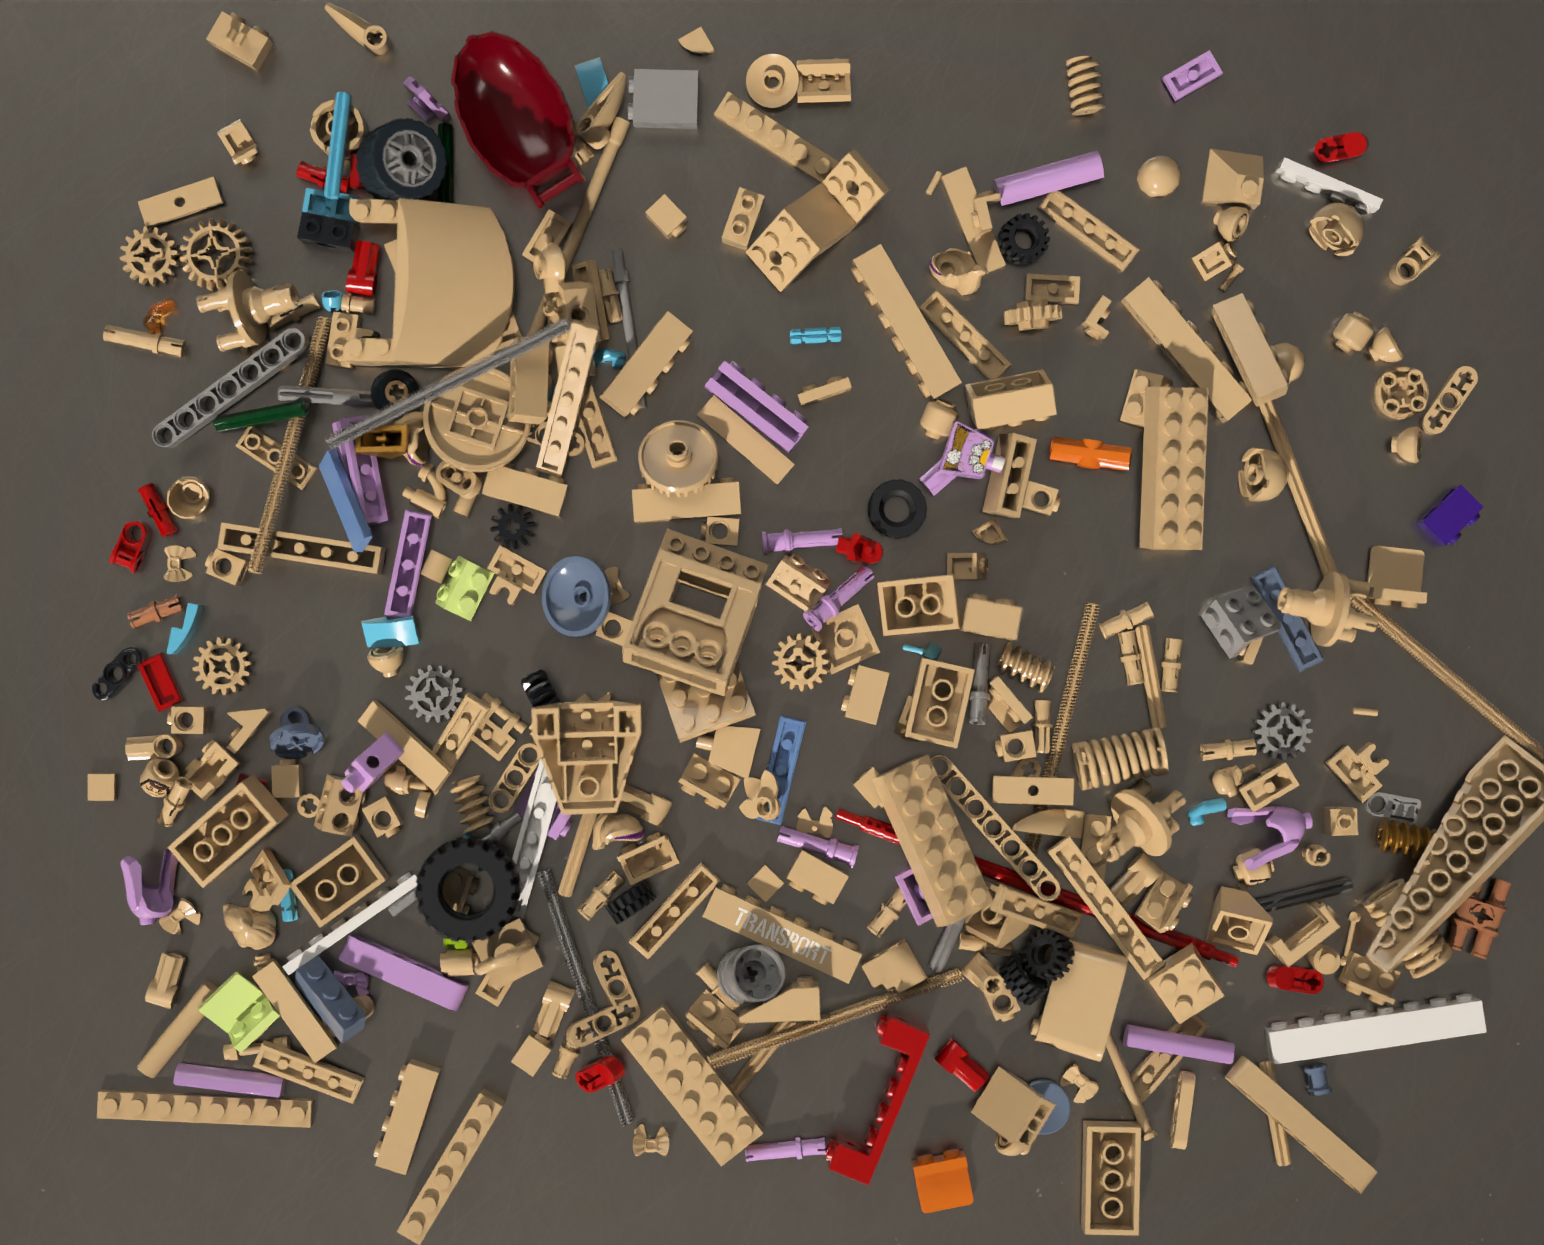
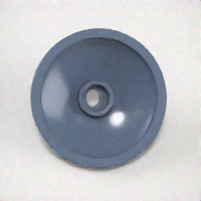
M571 556L557 562L548 572L542 588L543 610L552 627L564 635L580 637L597 630L606 619L611 605V587L608 577L601 566L595 561L582 556Z

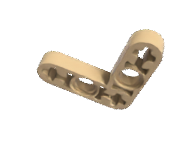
M601 951L593 959L594 970L610 1006L568 1027L566 1037L573 1046L583 1047L633 1024L640 1016V1007L621 962L612 951ZM603 956L611 958L612 963L609 964L610 971H617L618 975L605 978V975L610 973L607 967H601L600 965L604 961ZM614 980H619L623 984V991L619 995H614L610 991V984ZM624 1005L627 1008H632L633 1011L630 1013V1018L623 1016L616 1019L611 1013L612 1010H614V1014L623 1012ZM602 1015L607 1016L610 1020V1026L606 1031H601L597 1027V1020ZM591 1026L593 1032L584 1034L582 1036L583 1041L574 1039L577 1027L579 1030H585Z

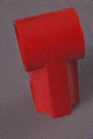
M356 241L352 269H349L346 279V292L372 297L375 295L378 279L376 268L380 251L379 244L368 241Z
M951 1038L934 1059L947 1072L955 1074L975 1092L986 1082L989 1073L968 1056L969 1053L959 1043Z

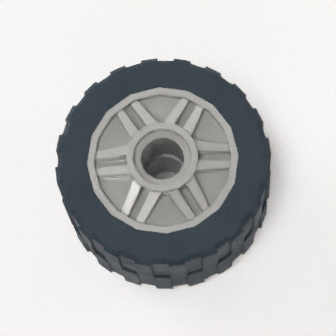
M411 118L395 119L375 128L361 141L356 154V170L358 171L360 182L363 183L365 190L373 195L375 199H422L432 194L441 185V181L446 174V150L442 145V140L431 127Z

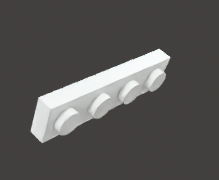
M1285 157L1279 162L1275 171L1281 174L1280 177L1285 181L1303 183L1306 185L1305 188L1314 193L1324 192L1330 195V199L1337 203H1350L1355 206L1354 208L1358 212L1363 214L1376 212L1383 201L1382 198Z

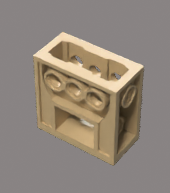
M659 549L623 645V662L725 697L760 599L762 584ZM680 584L727 599L721 619L673 603Z

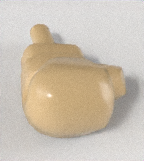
M1252 763L1239 769L1237 765L1216 771L1212 777L1215 790L1218 794L1228 795L1229 797L1238 795V785L1244 783L1243 775L1255 770L1256 766Z
M395 765L393 770L385 773L384 789L388 794L405 795L412 794L414 789L428 790V786L425 783L414 782V776L406 774L404 766Z

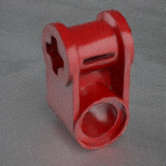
M143 521L126 523L122 528L117 544L111 552L109 563L113 565L117 563L129 568L131 573H137L152 538V528L150 525ZM135 526H139L142 530V536L139 540L134 539L132 536V530Z

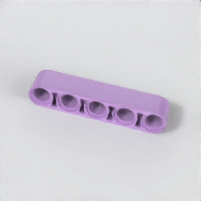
M351 933L348 935L338 958L347 965L453 1011L459 1010L469 985L454 977L442 975L436 969Z

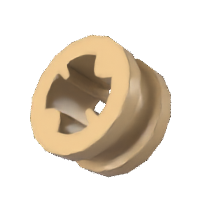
M314 793L303 795L297 803L298 812L306 818L315 817L321 799L320 796ZM309 798L314 799L313 804L317 805V809L311 810V813L307 812V807L304 806V801H310Z

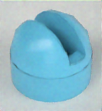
M336 290L323 292L321 294L323 307L331 312V308H335L336 312L341 309L343 293Z

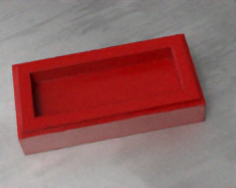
M163 653L154 655L143 660L141 664H137L158 712L184 702V698Z

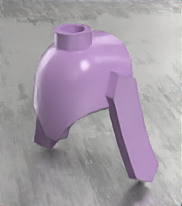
M1284 806L1262 807L1254 813L1251 808L1228 809L1227 815L1231 822L1239 825L1266 820L1268 827H1274L1282 833L1284 842L1278 843L1245 861L1244 865L1252 871L1275 858L1293 852L1306 829H1310L1313 826L1312 817L1309 812L1301 813L1294 808Z
M167 847L163 856L159 887H149L142 883L141 865L136 859L128 855L120 862L125 880L126 899L130 910L139 918L140 925L156 923V918L164 917L172 910L178 859Z

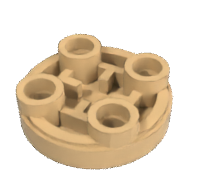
M1396 366L1386 370L1379 376L1375 383L1373 394L1376 406L1384 415L1392 419L1404 420L1416 416L1425 409L1429 389L1421 371L1408 366Z

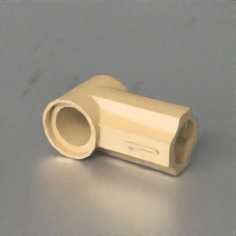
M176 734L127 737L125 751L129 761L154 758L166 759L180 755L184 744L181 737ZM167 739L173 744V749L170 753L164 750V742Z
M625 783L619 806L640 815V818L651 824L662 827L673 802L654 793H646Z
M1141 852L1131 861L1127 871L1114 883L1110 890L1126 907L1144 887L1147 888L1153 884L1162 874L1163 870L1144 852Z
M162 953L155 978L151 980L146 992V1002L169 1009L174 1007L179 994L178 983L186 958L174 953Z
M979 952L961 971L970 982L979 987L988 997L999 995L1004 989V979L995 970L996 967Z
M550 980L542 1000L543 1006L538 1014L533 1031L554 1039L564 1012L567 1013L575 990Z

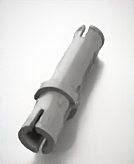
M976 643L974 645L973 669H975L972 681V692L969 694V700H971L970 724H975V722H977V725L986 724L987 702L990 701L988 680L992 645L987 643L985 647L984 643Z

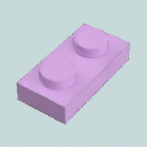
M1209 50L1165 75L1162 80L1176 102L1218 78L1223 72Z

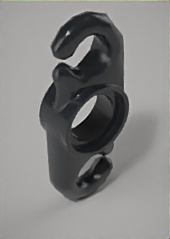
M133 646L124 648L105 666L103 675L98 678V682L106 684V693L101 694L99 692L98 683L92 685L93 695L97 699L104 701L112 698L123 685L129 682L131 672L137 666L136 664H129L127 657L130 653H133L136 656V664H141L143 657L138 648ZM116 666L120 667L123 673L119 681L114 680L112 677V670Z

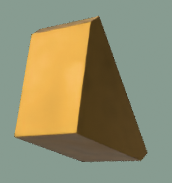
M381 425L380 427H375L374 430H369L368 433L357 436L355 453L389 459L401 456L408 452L409 426Z

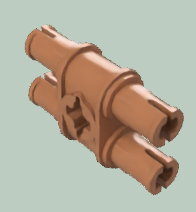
M1495 878L1489 900H1485V902H1481V898H1479L1483 887L1482 884L1455 910L1453 917H1450L1453 924L1447 940V944L1452 949L1462 951L1468 929L1474 927L1478 933L1471 955L1487 960L1493 938H1497V935L1499 936L1498 929L1504 912H1507L1504 904L1512 883ZM1471 911L1481 912L1486 918H1477L1471 914Z

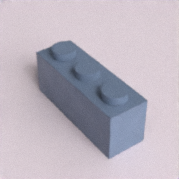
M319 955L296 969V986L341 1043L364 1030L365 1013Z

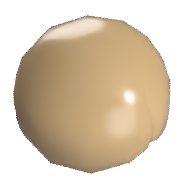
M1155 156L1146 160L1138 169L1137 175L1140 189L1150 197L1166 196L1173 193L1180 185L1181 179L1178 163L1168 156Z
M1290 343L1274 345L1273 347L1278 355L1277 363L1280 370L1285 369L1290 382L1298 379L1305 368L1304 354L1297 346Z
M195 476L182 477L176 480L167 492V505L173 514L183 519L196 518L206 509L210 502V490L204 481Z

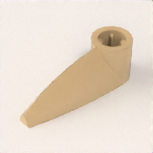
M331 3L326 4L325 10L352 38L371 53L382 55L389 50L391 41L382 27L373 25ZM380 37L382 41L380 44L373 43L372 38Z
M620 72L601 92L576 125V133L594 149H601L610 139L611 133L609 128L619 111L626 87L627 75L623 72Z
M1067 808L1041 811L1020 820L1013 826L1012 830L1063 837L1069 835L1072 838H1082L1085 811Z

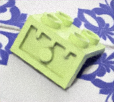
M239 972L231 975L198 1007L203 1015L228 1033L233 1047L240 1053L280 1016L264 992Z

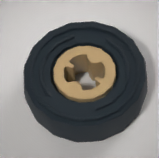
M390 369L380 373L374 379L371 386V399L374 406L381 412V408L385 410L384 407L387 409V405L391 407L390 404L393 406V402L397 404L396 401H398L399 403L395 396H390L389 391L393 390L391 386H394L395 390H400L401 395L397 396V398L403 401L402 398L405 400V396L409 398L408 395H410L411 397V393L415 395L414 391L417 394L419 387L416 380L409 373L401 369Z

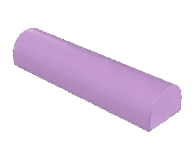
M1093 151L994 179V188L996 194L1001 193L1002 199L1000 204L1004 206L1104 178V169L1099 152Z
M405 510L384 615L398 618L412 615L432 515Z
M1129 1024L1125 1028L1123 1037L1124 1046L1231 1064L1234 1060L1235 1046L1232 1042Z
M178 1063L173 1084L279 1098L285 1095L286 1079L274 1074Z

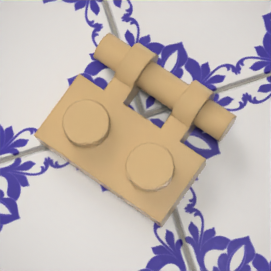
M485 693L481 700L492 707L471 740L496 760L501 761L517 741L509 732L514 728L522 734L528 725L520 720L521 716L516 712L513 714L501 705L503 702L497 697L494 699L488 693ZM494 713L506 721L502 728L490 719Z

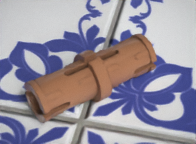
M177 594L158 603L153 601L147 607L128 612V620L140 617V619L130 622L131 627L135 629L154 620L159 622L163 620L162 617L184 611L183 603L172 606V604L182 601L180 596Z

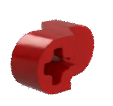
M1360 132L1331 136L1317 142L1314 154L1319 161L1326 163L1350 159L1363 155L1368 150L1369 141Z
M1277 964L1271 966L1266 975L1268 984L1273 988L1317 994L1324 985L1323 975L1311 969Z
M606 1056L592 1064L586 1065L575 1074V1080L583 1091L593 1093L607 1085L614 1084L625 1075V1069L616 1057Z

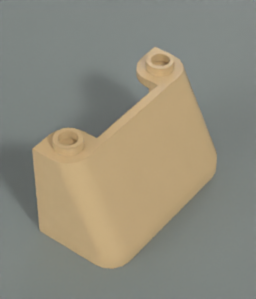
M1070 939L1069 942L1074 946L1070 950L1075 951V956H1070V959L1074 960L1073 965H1067L1070 971L1068 973L1063 972V978L1057 977L1056 981L1051 980L1043 1013L1038 1019H1033L1030 1034L1034 1035L1033 1040L1100 1062L1106 1048L1127 969L1128 958L1119 951Z

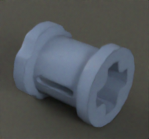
M1318 1063L1304 1067V1073H1307L1309 1083L1308 1095L1316 1096L1332 1092V1087L1328 1085L1326 1076L1327 1064Z

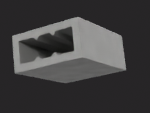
M634 69V77H629V93H633V103H628V120H633L634 128L698 129V70Z

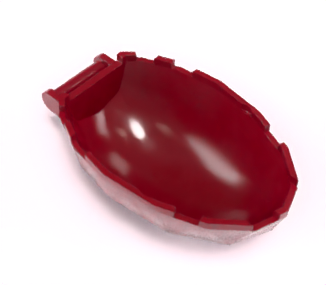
M493 31L477 36L475 34L470 35L466 39L467 43L455 55L451 76V84L454 86L456 99L454 104L458 119L469 145L488 169L511 186L527 189L535 204L542 209L550 199L578 181L582 183L586 180L575 160L577 150L576 124L565 94L542 61L516 39ZM571 168L572 173H570L563 179L559 180L543 192H538L537 189L559 179L564 173H566Z

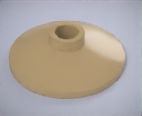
M767 54L759 57L752 63L746 75V87L749 95L756 103L767 108H777L787 104L793 99L799 86V75L795 65L788 58L779 54ZM772 78L778 79L776 87L769 86V81Z

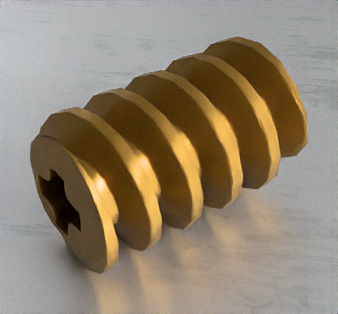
M1382 818L1377 830V842L1380 844L1381 852H1385L1387 847L1390 846L1391 854L1395 855L1398 848H1401L1403 857H1406L1408 851L1411 850L1412 858L1416 859L1419 852L1423 855L1437 829H1433L1430 832L1428 827L1420 829L1418 825L1414 824L1409 827L1408 823L1404 822L1399 825L1395 820H1391L1388 823L1387 819Z

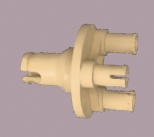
M236 271L228 276L226 287L219 288L218 292L197 296L196 300L198 301L197 306L201 313L217 308L219 312L230 311L237 331L217 335L216 337L218 348L221 352L241 346L247 348L262 344L266 339L268 319L272 315L298 307L297 303L300 302L296 287L292 283H285L286 285L262 289L256 287L252 279L244 271Z
M1330 572L1324 577L1315 591L1309 592L1289 589L1287 587L1283 588L1278 596L1277 608L1285 614L1289 613L1306 618L1310 622L1312 638L1319 646L1329 647L1338 639L1353 642L1357 632L1355 628L1374 632L1377 627L1371 626V624H1378V617L1376 615L1358 613L1355 609L1350 608V596L1362 599L1367 598L1370 591L1369 582L1348 579L1343 573Z
M1145 779L1139 780L1129 790L1119 791L1111 800V811L1116 826L1098 841L1097 849L1100 855L1109 849L1112 854L1107 858V861L1113 862L1134 846L1152 856L1163 855L1171 847V836L1180 829L1177 821L1171 818V814L1186 803L1184 797L1179 801L1177 800L1182 794L1174 790L1163 801L1152 804L1145 798L1153 791L1152 786Z

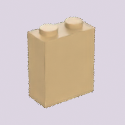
M998 1067L991 1076L982 1095L977 1099L971 1113L1010 1143L1028 1151L1056 1104L1015 1074Z

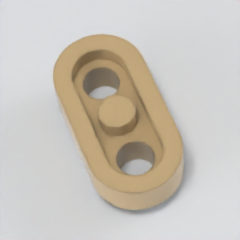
M444 461L437 467V480L463 498H473L481 490V478L474 472L459 470Z

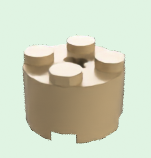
M335 100L322 103L313 112L310 133L312 138L327 155H329ZM352 104L350 106L344 159L350 158V154H357L361 141L368 134V127L364 117Z

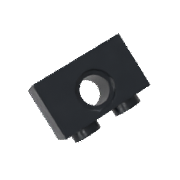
M302 212L297 238L302 243L355 253L360 227L353 221Z

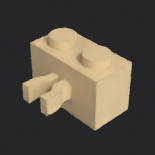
M222 11L206 40L212 46L258 71L273 46L272 41L268 38L269 33L256 25L253 29L245 25L246 20L234 12L228 15Z

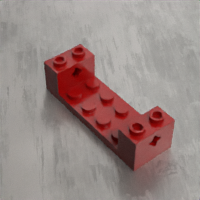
M887 1011L886 1016H880L875 1030L877 1031L876 1034L880 1044L900 1051V1054L895 1064L897 1068L895 1078H889L885 1088L887 1097L885 1103L880 1102L875 1112V1127H869L864 1140L866 1145L837 1134L835 1140H829L825 1153V1160L828 1162L829 1170L868 1186L930 1037L927 1026Z

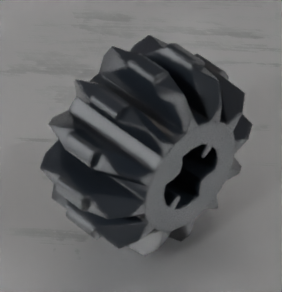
M508 504L507 514L502 508H499L498 512L502 518L499 519L495 516L491 518L492 521L499 523L498 526L490 527L491 532L500 531L494 540L498 542L505 537L502 545L504 548L509 546L511 540L513 549L519 548L518 540L527 546L529 543L524 536H535V533L528 531V527H535L536 522H526V520L531 518L532 513L526 512L521 516L524 507L521 505L518 506L516 513H514L512 504ZM513 519L515 523L520 524L519 530L515 529L517 531L515 534L507 530V524L511 525L509 521Z
M541 669L536 672L533 671L521 680V685L533 708L561 702L545 671Z

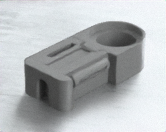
M1376 791L1364 802V806L1368 813L1375 816L1410 820L1411 818V822L1416 823L1419 819L1417 811L1421 808V801L1415 798ZM1376 796H1380L1384 799L1385 805L1381 811L1376 812L1371 808V800Z

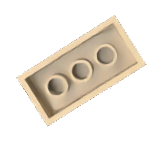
M253 774L237 785L167 848L199 885L204 888L289 814Z
M1083 1120L1081 1228L1084 1234L1139 1236L1141 1127L1137 1121Z

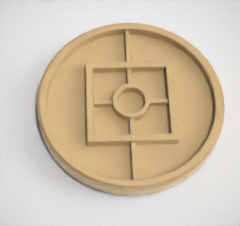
M492 369V371L489 370V372L483 373L482 376H477L476 379H471L470 382H465L464 385H459L458 388H453L452 391H447L446 394H441L440 397H435L434 400L432 399L425 403L423 424L426 438L434 452L444 462L454 468L467 472H489L508 464L521 452L529 437L531 424L509 421V375L498 369ZM456 370L450 372L452 375H454L453 372L457 374Z

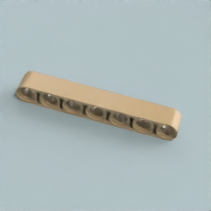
M937 755L931 758L932 764L941 759L948 765L947 772L943 775H938L944 791L1034 892L1046 901L1057 898L1060 893V884L958 768L945 756ZM959 779L965 783L966 789L963 794L955 795L952 793L950 786L954 780ZM977 799L983 803L984 810L981 814L973 815L969 812L968 805L972 800ZM990 820H998L1001 823L1002 830L999 834L990 835L987 832L986 825ZM1015 840L1019 843L1020 850L1016 855L1011 856L1005 852L1004 845L1007 841ZM1032 860L1038 865L1037 872L1031 876L1026 875L1022 871L1024 862ZM1049 880L1056 885L1054 894L1046 896L1041 893L1040 886L1044 881Z
M1241 1056L1226 1074L1225 1078L1353 1190L1362 1194L1376 1176L1377 1171L1250 1060Z

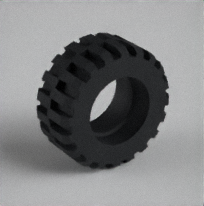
M479 837L456 838L453 841L442 844L433 851L421 866L422 868L416 879L415 899H418L419 904L417 907L419 913L424 915L425 923L429 927L432 926L436 929V933L441 937L445 935L454 942L462 940L466 941V943H474L475 940L480 939L483 941L501 931L512 918L520 898V876L516 871V865L512 858L510 859L506 855V851L503 848L495 846L494 842L487 839L486 841L481 840ZM464 864H472L484 869L491 877L494 886V894L490 904L483 911L471 915L461 914L453 910L447 904L443 895V884L447 874L455 867Z

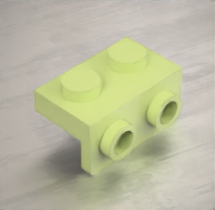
M458 556L449 567V575L445 583L437 591L435 603L471 621L495 573Z

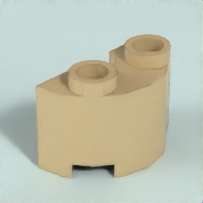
M213 739L202 749L204 753L202 759L199 761L195 758L185 768V771L188 773L184 777L191 780L193 785L191 789L203 801H207L212 797L217 788L222 787L237 771L236 767L241 764L220 743L215 742Z

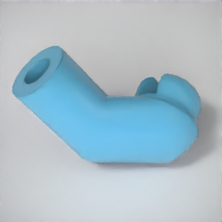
M602 348L596 350L594 354L595 364L612 361L614 369H621L626 363V355L619 350Z

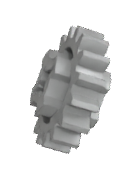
M428 665V672L420 668L418 669L419 677H410L414 684L406 686V689L411 691V695L406 696L405 700H412L413 704L409 706V710L417 709V718L424 714L426 715V722H430L432 717H435L438 723L441 722L442 715L447 719L452 718L449 711L456 712L458 709L455 705L456 702L463 701V698L459 697L458 693L464 691V688L457 687L456 685L461 680L460 678H451L453 670L444 673V666L439 665L437 671H435L433 665ZM438 676L444 678L450 684V687H445L439 683ZM427 678V685L422 691H418L420 683ZM433 686L435 690H440L441 696L436 698L437 701H435L434 697H429L428 695L429 692L433 691ZM448 696H452L449 705L443 709L444 700ZM424 700L428 703L432 711L425 709L419 701Z
M1279 702L1278 709L1274 704H1270V712L1261 710L1260 713L1263 719H1255L1254 721L1259 725V729H1254L1253 733L1260 736V738L1255 740V743L1264 745L1261 749L1262 753L1270 750V758L1275 759L1278 753L1281 760H1286L1287 754L1292 758H1297L1296 750L1305 752L1303 743H1311V740L1306 737L1308 733L1313 732V729L1306 727V724L1311 722L1310 718H1302L1305 713L1303 709L1295 712V704H1290L1287 709L1285 702ZM1288 714L1296 719L1299 726H1295L1290 722ZM1275 716V721L1270 726H1267L1269 720ZM1282 727L1288 728V733L1283 734V736L1277 732ZM1267 736L1272 737L1276 741L1277 748L1271 745ZM1296 736H1299L1295 744L1290 747V742Z

